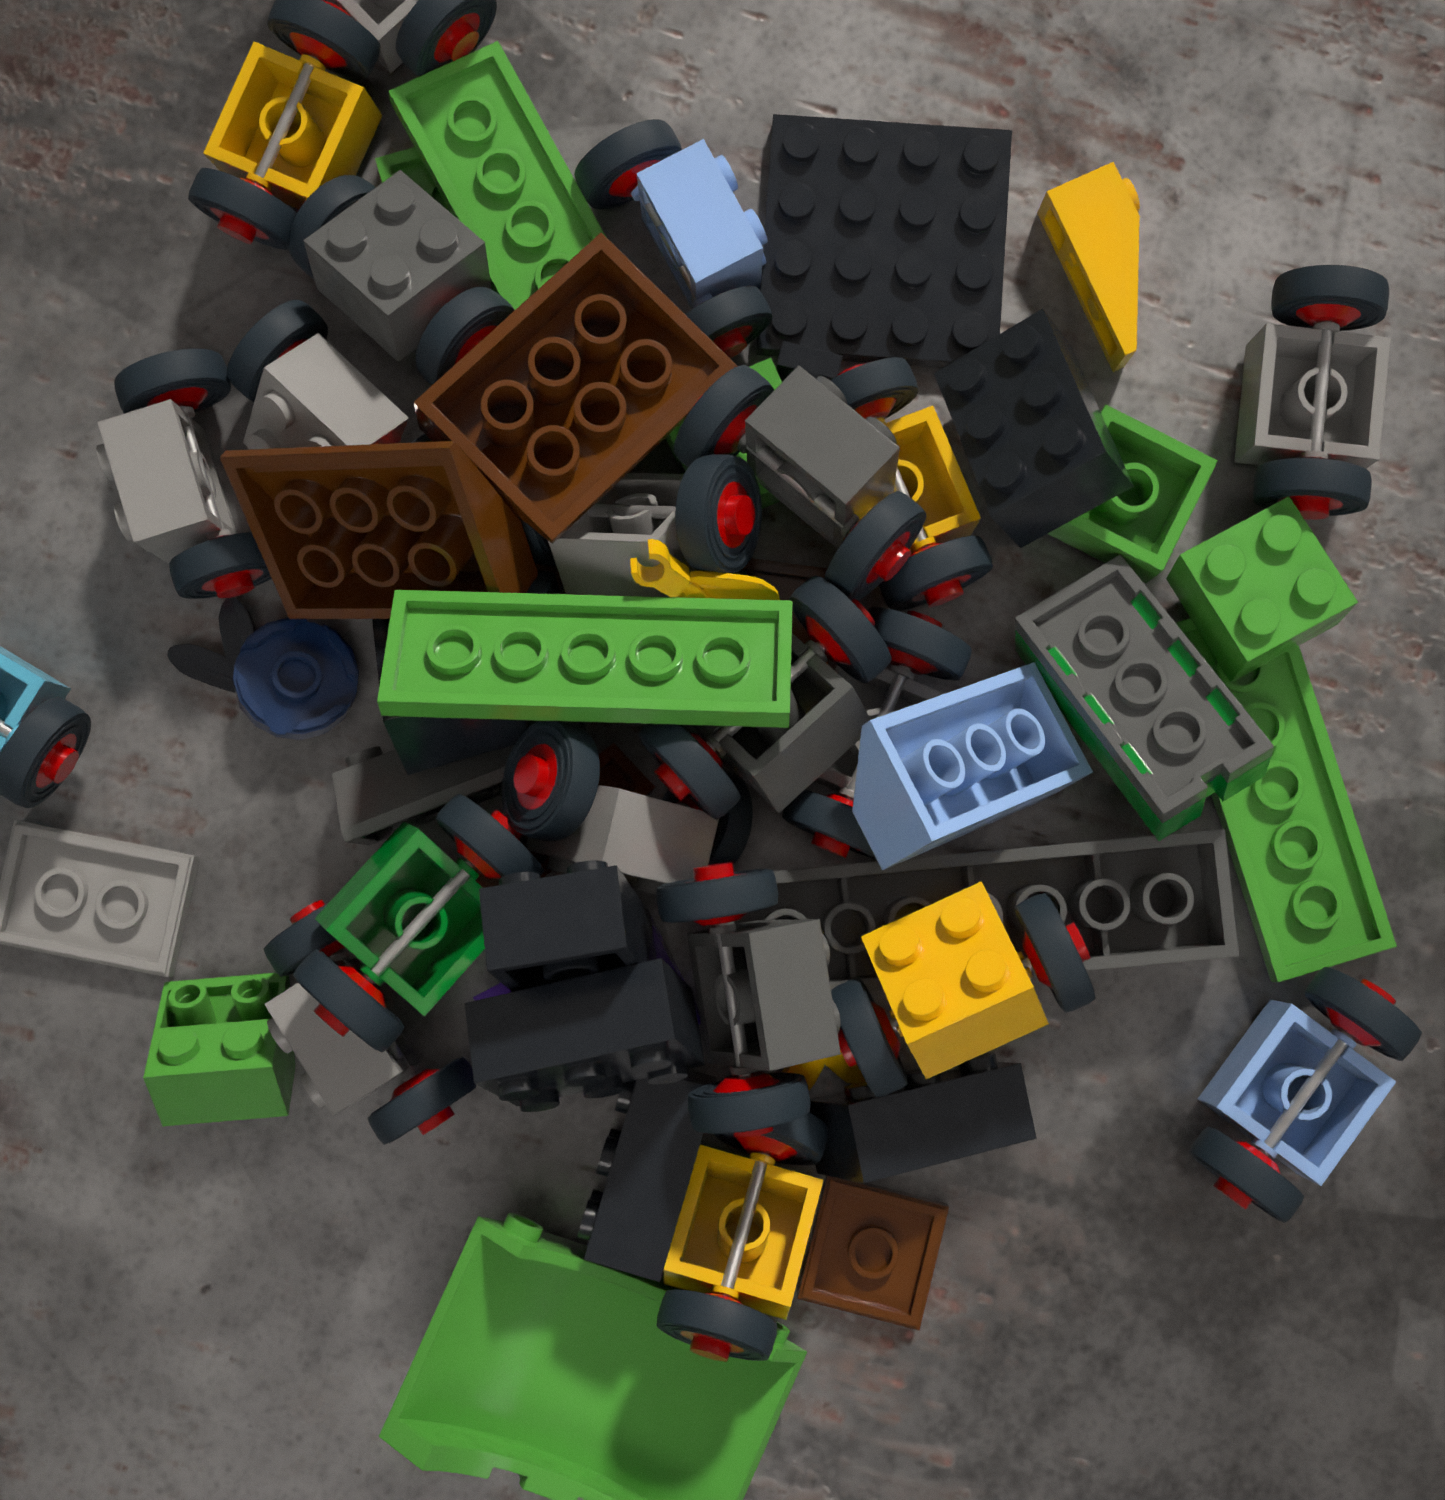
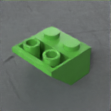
M277 973L164 982L143 1076L163 1127L289 1116L295 1074V1053L293 1050L285 1053L272 1037L267 1026V1021L272 1016L265 1006V1003L290 988L288 975L280 977Z

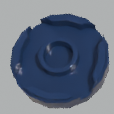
M288 617L268 622L247 637L236 658L233 687L240 709L256 727L278 738L304 740L327 733L345 719L356 699L359 669L352 648L336 630L324 624L322 627L316 623L307 622V619H289Z

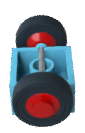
M0 646V795L18 806L33 808L45 801L74 769L87 743L91 729V719L83 709L65 700L71 688Z

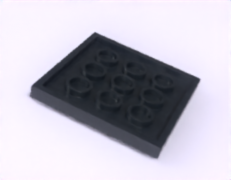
M773 114L765 233L768 243L764 244L763 253L766 264L762 266L761 293L771 309L773 319L770 325L757 337L756 355L779 357L782 343L786 341L842 355V361L869 363L880 359L898 357L905 359L909 366L944 368L999 335L1012 130Z

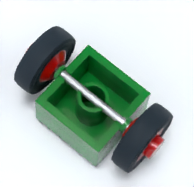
M461 794L454 796L440 810L435 819L445 833L456 843L457 852L466 862L461 858L454 862L422 831L403 821L315 917V920L327 932L363 962L359 968L365 974L362 975L353 967L339 966L324 952H320L317 949L303 960L293 974L296 981L319 1002L313 1011L327 1025L342 1037L351 1030L365 1043L381 1053L392 1045L400 1036L405 1026L385 1006L383 993L373 984L376 983L381 986L386 982L425 1016L485 949L479 889L483 887L476 882V879L480 876L476 870L486 878H496L498 881L501 877L512 873L534 872L540 874L541 877L544 872L541 863L520 842L524 835L518 833L509 825L507 817L496 809L490 815L472 800Z

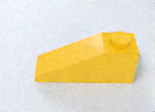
M1111 162L1048 190L1037 214L1112 371L1115 372L1124 368L1137 351L1140 215L1138 212L1140 203L1132 182L1128 178L1122 179L1114 162Z

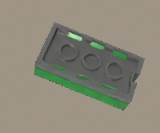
M1121 554L1015 617V651L1026 665L1035 662L1060 711L1158 841H1161L1201 816L1205 798L1211 794L1216 793L1224 802L1266 775L1274 745Z

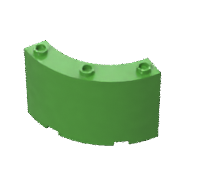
M508 1213L505 1221L478 1216L379 1437L422 1471L459 1473L488 1479L493 1467L519 1474V1484L523 1490L551 1500H578V1497L584 1500H743L807 1354L806 1350L787 1340L790 1330L783 1324L775 1321L777 1323V1335L768 1360L752 1361L729 1357L727 1362L697 1355L689 1350V1344L667 1335L656 1326L657 1315L666 1291L682 1290L665 1285L663 1276L660 1282L584 1260L587 1250L586 1245L543 1232L544 1229L541 1225L519 1214Z

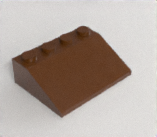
M600 233L413 403L419 429L433 442L456 441L511 510L553 544L685 420L697 400L714 382L731 369L737 367V365L609 239Z
M456 441L226 450L220 456V460L289 619H390L395 590L526 593L538 576L520 519Z

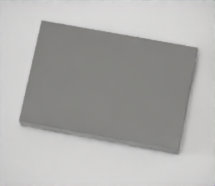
M14 820L0 880V944L164 977H174L200 856Z

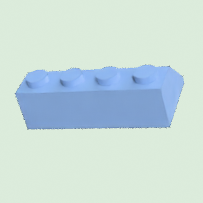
M1035 662L880 716L862 725L852 812L881 869L885 870L1039 803L1093 773Z

